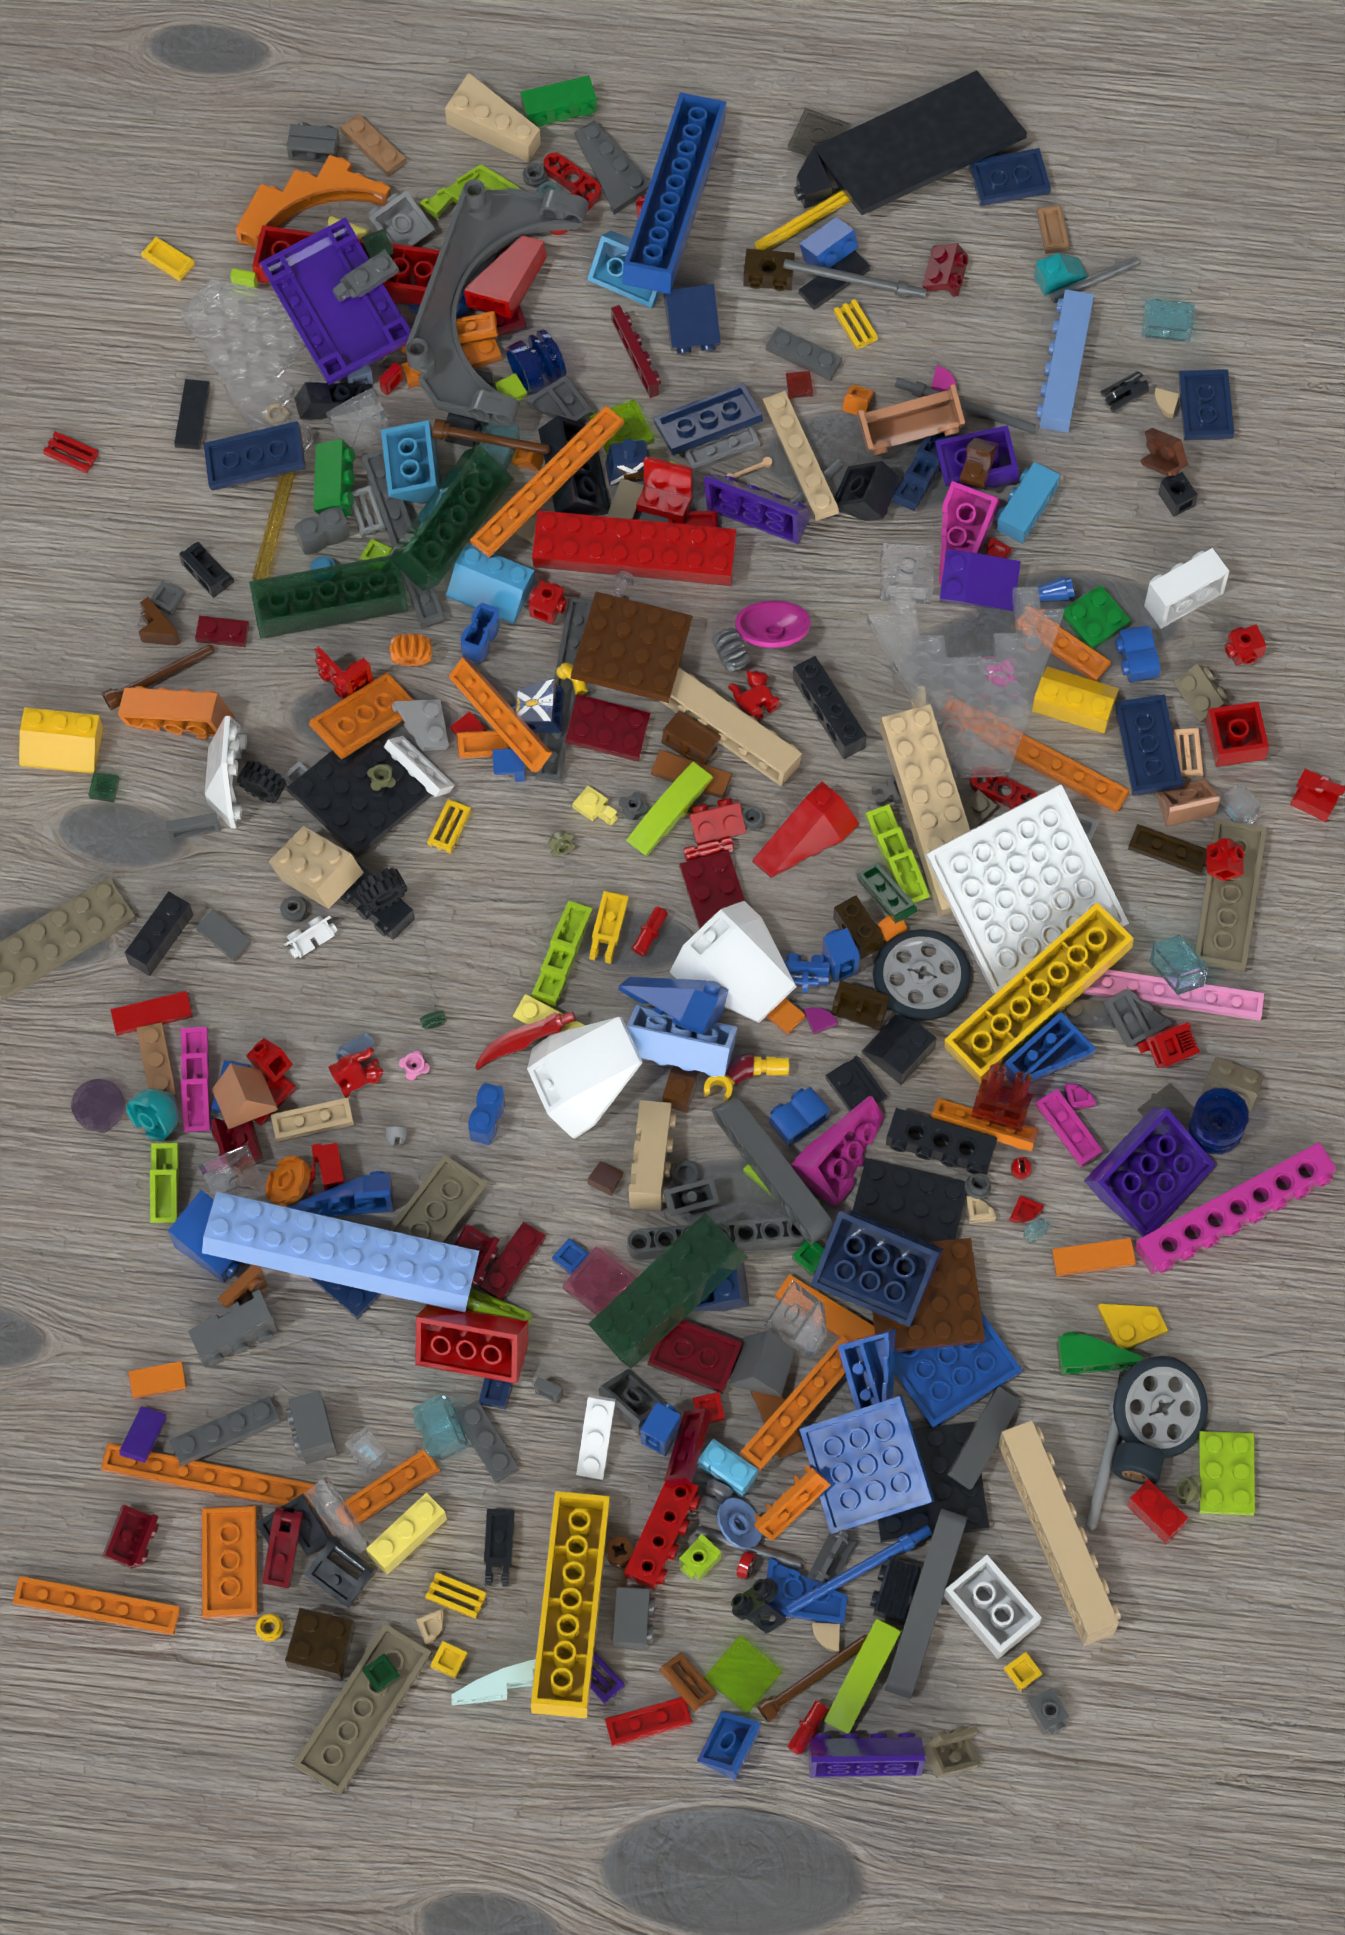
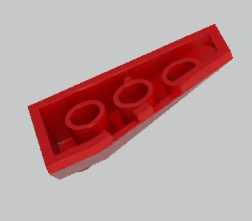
M821 781L803 799L752 862L772 878L798 865V862L812 855L814 857L820 854L822 850L843 842L859 826V822L841 796Z

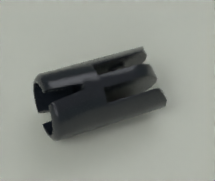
M1136 371L1100 391L1102 397L1112 393L1105 399L1107 405L1116 402L1110 407L1111 412L1149 392L1147 380L1140 381L1144 376L1141 372Z

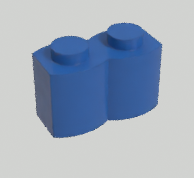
M483 602L475 608L471 618L472 623L465 628L461 636L463 657L476 663H481L486 658L489 652V643L495 639L500 629L498 608Z
M1150 626L1120 630L1119 637L1115 639L1117 653H1121L1123 661H1121L1123 676L1127 675L1129 682L1159 678L1160 663Z
M485 1082L477 1093V1107L469 1117L468 1127L471 1141L490 1145L497 1133V1121L504 1112L505 1099L503 1087Z
M812 1087L806 1090L803 1088L799 1089L791 1096L792 1101L785 1105L780 1103L770 1112L769 1124L788 1147L799 1141L809 1131L815 1129L830 1117L831 1110Z

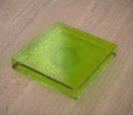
M635 399L610 408L624 419V425L603 445L606 455L610 445L623 443L626 439H633L634 441L645 440L647 445L654 443V437ZM596 413V414H594V415H591V416H590V420H591L594 416H596L598 413Z
M739 1635L705 1675L704 1679L747 1715L780 1676L782 1670Z

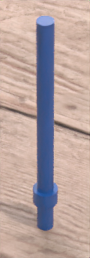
M925 1525L909 1535L906 1533L900 1536L894 1544L786 1604V1611L791 1615L900 1552L906 1553L915 1548L914 1544L932 1535L929 1526Z

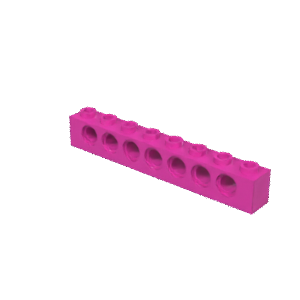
M1320 1142L1138 1239L1135 1249L1151 1275L1158 1271L1162 1274L1170 1270L1174 1266V1262L1180 1259L1186 1261L1195 1256L1196 1250L1202 1247L1208 1249L1216 1245L1220 1241V1237L1226 1234L1229 1237L1235 1235L1242 1230L1241 1226L1248 1222L1251 1224L1257 1223L1265 1217L1264 1214L1272 1209L1274 1212L1281 1210L1288 1204L1287 1201L1295 1197L1298 1200L1310 1193L1309 1189L1316 1185L1319 1187L1327 1185L1333 1180L1332 1177L1336 1167ZM1299 1170H1307L1310 1172L1311 1177H1302L1299 1174ZM1284 1182L1288 1185L1289 1189L1281 1190L1276 1186V1183ZM1261 1194L1266 1198V1201L1258 1202L1254 1199L1253 1195ZM1238 1206L1244 1213L1241 1215L1234 1214L1230 1208ZM1208 1219H1217L1221 1226H1211L1208 1223ZM1194 1231L1198 1238L1189 1239L1185 1232ZM1162 1244H1172L1175 1247V1251L1168 1252L1164 1250Z

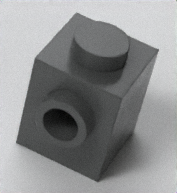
M1053 1687L1028 1700L1026 1706L1043 1735L1048 1732L1054 1735L1066 1728L1064 1723L1068 1721L1069 1715Z

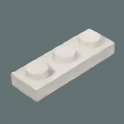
M404 736L388 739L384 748L391 754L394 760H398L408 770L412 777H415L426 787L428 793L437 797L451 792L454 784Z
M589 1394L576 1475L603 1480L616 1399Z

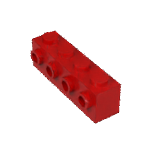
M664 1482L624 1571L625 1579L653 1591L656 1590L658 1584H664L669 1571L665 1567L669 1559L674 1561L680 1547L676 1544L680 1535L685 1536L691 1522L687 1520L690 1511L697 1510L698 1503L702 1497L698 1495L699 1486L695 1484L669 1486Z

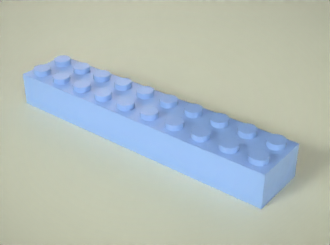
M216 1192L202 1247V1253L461 1312L466 1311L479 1251L221 1192Z

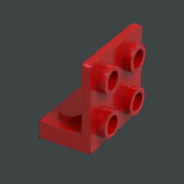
M646 456L644 459V489L636 503V511L683 522L693 502L692 468Z
M319 646L314 649L316 655L315 663L319 669L317 671L318 675L324 682L327 683L329 681L334 686L335 693L342 700L373 681L370 663L364 657L358 662L351 663L346 671L343 672Z

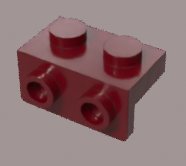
M958 243L934 245L932 247L922 284L926 292L948 290L953 297L959 295L960 288L963 285L965 269L968 265V255Z
M217 1118L211 1120L212 1136L218 1144L220 1151L219 1159L225 1168L240 1171L264 1159L252 1120L228 1129L225 1120Z
M467 1224L460 1233L455 1246L479 1251L472 1286H475L484 1279L487 1272L485 1267L488 1261H492L499 1250L497 1244L500 1239L497 1237L490 1238Z
M122 1505L102 1557L130 1569L137 1568L140 1564L143 1565L149 1553V1550L146 1549L149 1540L155 1537L159 1524L156 1523L158 1516L155 1514L148 1515L127 1505Z

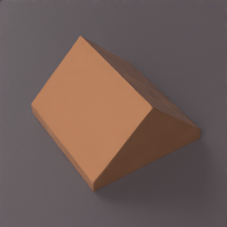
M1205 779L1184 783L1182 789L1156 792L1166 827L1215 816L1219 804V796Z
M230 1063L212 1089L228 1129L278 1110L262 1071Z

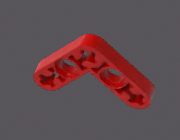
M553 152L545 156L543 163L547 175L570 191L571 194L585 198L589 203L588 212L601 198V186L598 181L559 153ZM550 163H559V167H557L556 165L550 167ZM570 174H575L579 179L576 182H569L566 180V177ZM594 189V191H595L594 194H593L592 192H589V193L586 195V190L591 191V190ZM554 230L550 232L554 235H563L569 230Z
M984 767L974 769L970 776L972 790L975 792L977 790L981 791L988 798L1009 807V810L1021 805L1023 800L1027 798L1032 799L1038 796L1034 790ZM982 776L986 777L985 782L983 781L981 784L977 783V778L980 779ZM993 781H996L993 790H990V785H992ZM1000 786H1008L1011 789V794L1001 796L997 789Z

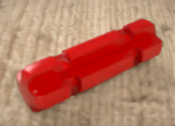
M731 837L721 838L719 842L718 840L697 844L698 847H694V845L684 848V856L686 861L697 859V857L701 858L729 850L731 852L734 850L733 840Z

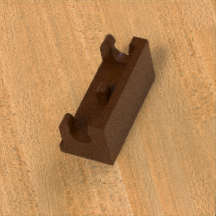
M679 710L663 729L661 743L689 760L706 765L717 751L716 745L720 741L721 735Z

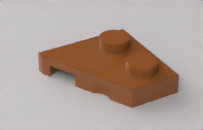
M252 1264L217 1300L225 1307H230L236 1302L243 1305L254 1298L252 1293L258 1289L263 1296L268 1285L262 1269Z

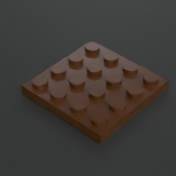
M596 591L570 678L669 703L693 616Z
M971 1238L929 1242L944 1250L910 1327L872 1312L875 1334L896 1328L895 1352L985 1343Z

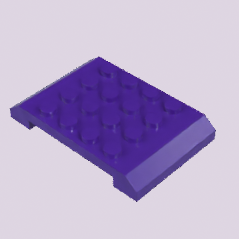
M346 217L260 262L261 268L328 385L406 345L411 332L383 283L360 298L358 296L355 298L349 296L339 302L334 296L332 289L341 283L340 280L346 274L369 260Z

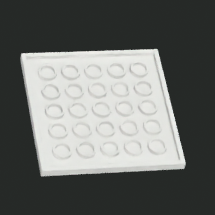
M1062 784L924 854L993 994H996L1096 902L1122 927L1129 924Z

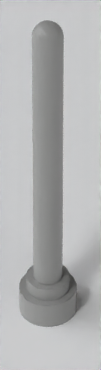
M1114 1402L1110 1403L1108 1410L1111 1425L1086 1522V1527L1089 1530H1094L1097 1527L1119 1438V1432L1114 1420Z

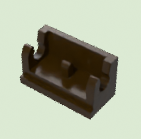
M840 980L832 1004L831 1014L880 1031L888 1010L890 996Z

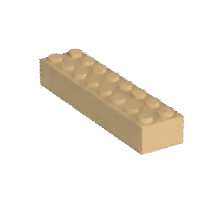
M931 704L881 717L879 728L938 917L953 912L924 854L970 831L933 710Z
M1031 1420L1002 1431L998 1447L1082 1645L1086 1646L1114 1635L1119 1624L1118 1620L1121 1617L1115 1603L1111 1604L1107 1594L1110 1591L1105 1579H1100L1096 1571L1099 1566L1094 1553H1089L1085 1543L1088 1540L1082 1527L1078 1528L1074 1518L1077 1517L1072 1502L1067 1503L1063 1494L1066 1492L1064 1482L1061 1477H1056L1054 1473V1459L1050 1452H1045L1042 1445L1045 1442L1040 1427L1035 1428Z

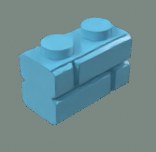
M714 1439L711 1440L698 1460V1468L718 1482L732 1488L733 1492L741 1498L744 1497L758 1477V1469Z

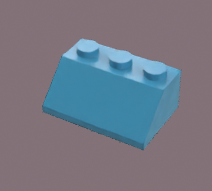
M612 230L603 234L587 280L653 308L662 292L623 284V264L631 239Z
M429 420L381 430L389 497L415 503H424L437 500L440 496H443L437 441L435 438H432L433 428Z
M466 543L455 563L446 597L472 608H476L483 602L498 608L499 619L515 624L535 585L534 570L496 554L488 558L475 546Z

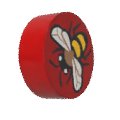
M749 1551L742 1554L737 1567V1577L745 1580L750 1578L755 1566L756 1554Z

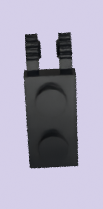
M487 1509L484 1565H486L485 1586H492L493 1565H502V1587H509L513 1553L514 1510Z

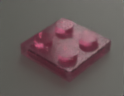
M596 1246L562 1285V1289L604 1321L638 1282V1278Z

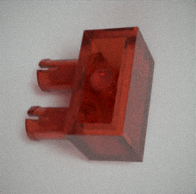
M992 1064L988 1079H983L971 1117L1022 1132L1033 1094L1028 1093L1032 1076L1026 1073L1025 1080L1022 1081L1024 1072H1017L1013 1088L1002 1085L1007 1072L1006 1067L1001 1065L1000 1071L997 1074L999 1064Z

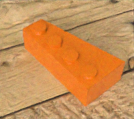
M142 686L124 688L118 716L126 726L159 731L160 727H163L166 731L176 735H182L183 731L196 734L197 738L206 740L208 735L215 736L225 716L235 718L219 694L214 691L194 692L189 689L173 691L163 687L158 689H147Z

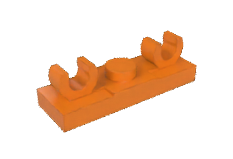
M806 1465L804 1469L807 1473L801 1479L795 1475L794 1481L796 1484L784 1492L772 1504L773 1506L768 1503L765 1504L768 1511L764 1515L760 1516L757 1513L754 1515L757 1520L754 1526L771 1541L780 1535L831 1485L813 1467L810 1468Z

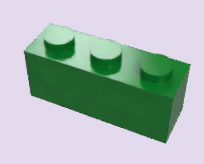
M589 75L520 92L524 116L537 127L558 121L564 122L570 118L588 116L597 112V98Z
M343 439L316 444L314 511L318 515L329 508L340 507L345 517L352 516V505L354 504L352 485L355 481L353 462L355 461V452Z

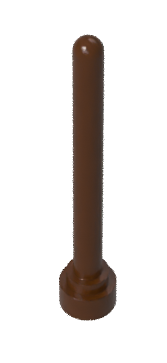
M436 418L433 426L432 438L443 440V438L451 436L545 455L551 451L550 447L545 444L452 427L451 424L446 423V420Z
M207 645L119 690L117 688L114 690L110 688L102 692L107 706L111 711L120 706L124 688H135L136 686L146 688L213 654L214 647Z
M863 1635L775 1698L770 1697L767 1699L765 1697L759 1701L756 1706L767 1722L778 1716L777 1713L781 1711L780 1707L858 1653L868 1635Z

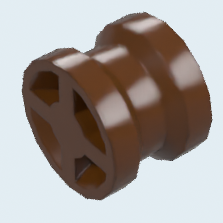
M615 1537L607 1544V1560L613 1567H627L633 1554V1546L627 1538Z

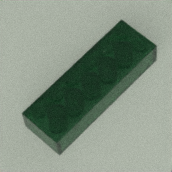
M481 445L464 451L391 551L388 558L422 591L438 586L514 478Z
M397 554L249 581L260 639L408 611Z
M704 1213L588 1325L618 1359L632 1369L740 1266L748 1256L708 1214Z

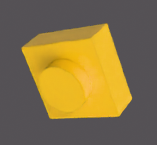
M442 1641L430 1667L456 1680L468 1653Z
M1027 1652L1003 1668L1019 1692L1043 1675Z

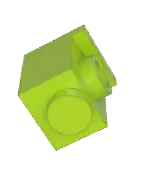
M701 1534L679 1558V1564L681 1565L679 1569L689 1579L694 1577L700 1581L722 1558V1552ZM695 1554H701L704 1559L701 1562H696L693 1557Z

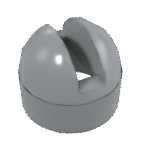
M386 1127L388 1143L394 1145L395 1139H397V1145L400 1146L405 1142L407 1128Z

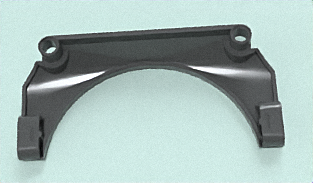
M473 179L465 183L406 343L408 366L414 370L421 371L419 383L437 409L499 426L510 427L513 425L520 402L513 397L503 395L486 383L470 365L458 339L456 322L460 300L468 282L479 267L493 254L515 242L522 235L530 236L554 230L580 228L589 207V203L585 198L556 190H548L545 195L515 188L502 190L486 189L485 192V186L479 180Z

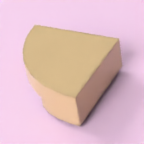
M1155 388V403L1163 415L1173 419L1179 394Z
M966 1196L969 1224L996 1221V1216L991 1206L981 1199Z
M442 1609L416 1619L426 1646L436 1641L444 1626Z
M812 1623L813 1635L819 1644L830 1652L838 1653L840 1624Z

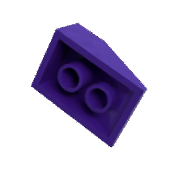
M1008 425L935 441L945 486H950L953 481L967 487H976L960 483V475L967 458L966 447L974 438L999 443L985 487H998L1019 482L1018 466Z
M946 549L939 602L1014 611L1021 561Z

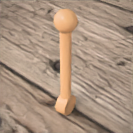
M765 457L763 462L734 474L728 473L726 476L737 478L761 467L769 468L772 465V459Z

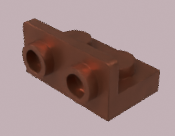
M1150 428L1144 432L1147 439L1146 446L1150 454L1140 460L1143 466L1164 475L1173 476L1189 465L1181 439L1155 428Z

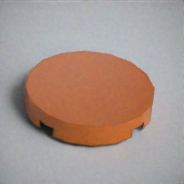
M287 1156L277 1163L278 1167L276 1170H271L265 1185L266 1196L275 1205L287 1207L295 1204L308 1188L310 1181L309 1165L297 1156Z

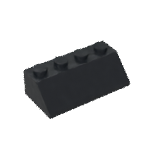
M557 415L538 429L540 443L548 445L551 449L549 454H543L545 465L586 424ZM599 451L552 495L555 512L592 516L608 514L610 502Z

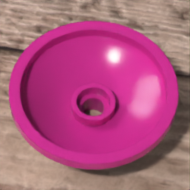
M785 601L754 603L741 610L735 619V629L740 634V637L746 642L762 648H782L793 645L804 638L811 627L809 614L802 607Z

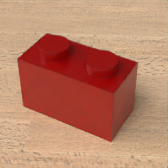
M1149 1479L1129 1498L1126 1505L1165 1544L1185 1526L1188 1517Z

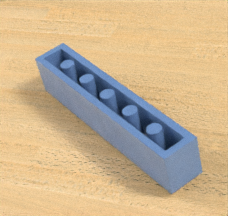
M1065 289L1064 298L1058 299L1056 313L1061 314L1060 319H1055L1052 333L1057 335L1056 340H1051L1048 354L1053 356L1052 361L1046 362L1044 375L1049 377L1048 382L1042 383L1040 396L1045 398L1043 404H1038L1036 418H1041L1039 428L1069 432L1094 294Z

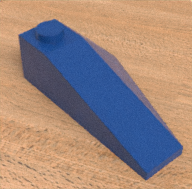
M628 977L619 985L618 990L641 1004L650 1003L655 1006L654 1012L659 1015H663L665 1012L672 1016V1022L676 1025L703 1035L722 1017L729 989L722 987L715 981Z
M373 1171L369 1175L353 1179L287 1206V1208L327 1217L394 1212L390 1173L385 1174L383 1171Z

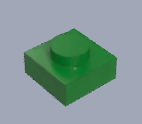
M806 1240L793 1254L792 1260L813 1276L817 1270L824 1248L816 1242L810 1244Z

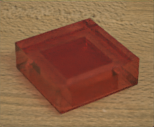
M810 371L786 373L789 399L813 396Z

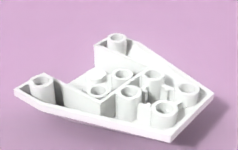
M225 716L208 747L205 797L207 804L230 828H236L237 819L242 817V805L237 803L232 783L233 775L238 773V760L235 759H242V750L247 748V735L242 733L241 725L231 716Z
M745 901L720 909L682 946L670 970L671 975L676 979L715 981L722 987L729 989L725 1008L758 1023L796 988L762 917Z
M616 1017L550 1035L532 1048L527 1070L547 1114L572 1138L576 1139L596 1125L643 1062L623 1018Z

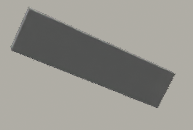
M1000 1386L994 1390L947 1475L969 1490L974 1487L1000 1440L1001 1432L1005 1431L1021 1402L1019 1399Z

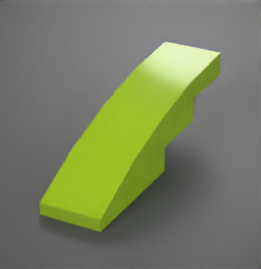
M692 762L658 799L626 841L648 857L661 838L669 834L680 817L684 818L713 779V776L698 764Z
M890 804L865 813L864 815L892 879L914 903L929 898V892L912 849L909 850L902 829L897 825Z
M568 900L551 938L550 948L532 991V998L556 1007L581 945L593 908Z
M878 1618L875 1620L824 1722L850 1734L902 1632L901 1630Z

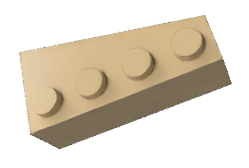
M468 72L445 107L447 125L526 162H530L541 146L540 129Z
M640 1100L636 1128L637 1139H635L633 1160L635 1161L632 1163L631 1184L629 1185V1206L631 1209L661 1211L662 1203H666L663 1190L669 1187H664L665 1177L670 1178L671 1162H666L667 1152H673L674 1137H669L670 1128H675L676 1112H672L671 1103Z

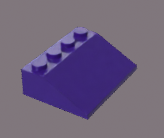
M710 475L705 477L707 510L717 511L719 515L799 544L810 520L809 509L804 504L799 502L791 503L776 493L768 494L762 492L755 485L741 484L731 476Z
M1153 1107L1089 1174L1084 1182L1104 1204L1144 1237L1155 1231L1212 1171L1216 1164L1168 1108Z
M884 1733L871 1734L870 1738H859V1734H844L842 1738L832 1739L829 1734H818L814 1736L815 1739H809L810 1778L921 1776L925 1764L922 1738L915 1737L914 1733H900L896 1738H887V1734Z

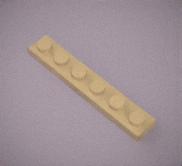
M786 391L763 398V406L815 521L838 514V506Z

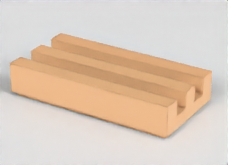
M1199 728L1173 729L1182 777H1187V779H1192L1193 776L1202 778L1203 767ZM1179 735H1183L1186 770L1182 769ZM1189 735H1193L1196 770H1192Z

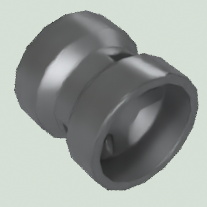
M709 1480L706 1485L707 1492L704 1497H701L698 1507L707 1513L717 1516L719 1506L723 1501L731 1498L733 1490L723 1483Z

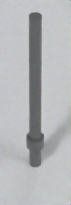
M784 259L783 263L784 269L895 292V295L903 297L910 295L925 298L926 295L925 288L908 285V282L904 281L892 282Z
M897 377L895 387L910 391L912 395L919 398L940 392L926 387V384L919 381L914 383ZM959 398L962 410L1032 434L1035 431L1036 424Z

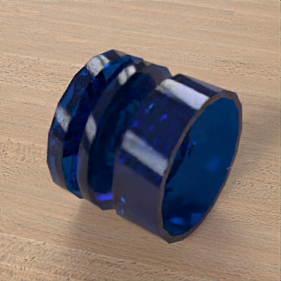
M544 329L538 331L536 336L532 334L528 337L529 347L520 340L505 348L510 368L513 374L516 373L528 394L544 386L543 376L549 382H553L556 380V377L561 378L566 375V367L561 351L551 335Z
M1227 1088L1208 1090L1197 1099L1189 1120V1134L1205 1152L1222 1155L1231 1152L1239 1145L1249 1121V1110L1245 1100L1238 1093ZM1213 1123H1217L1218 1127H1221V1129H1217V1126L1213 1125Z

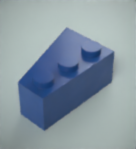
M1060 1012L1009 1058L999 1070L1018 1089L1091 1057L1097 1049Z
M896 1328L838 1345L856 1410L893 1398Z

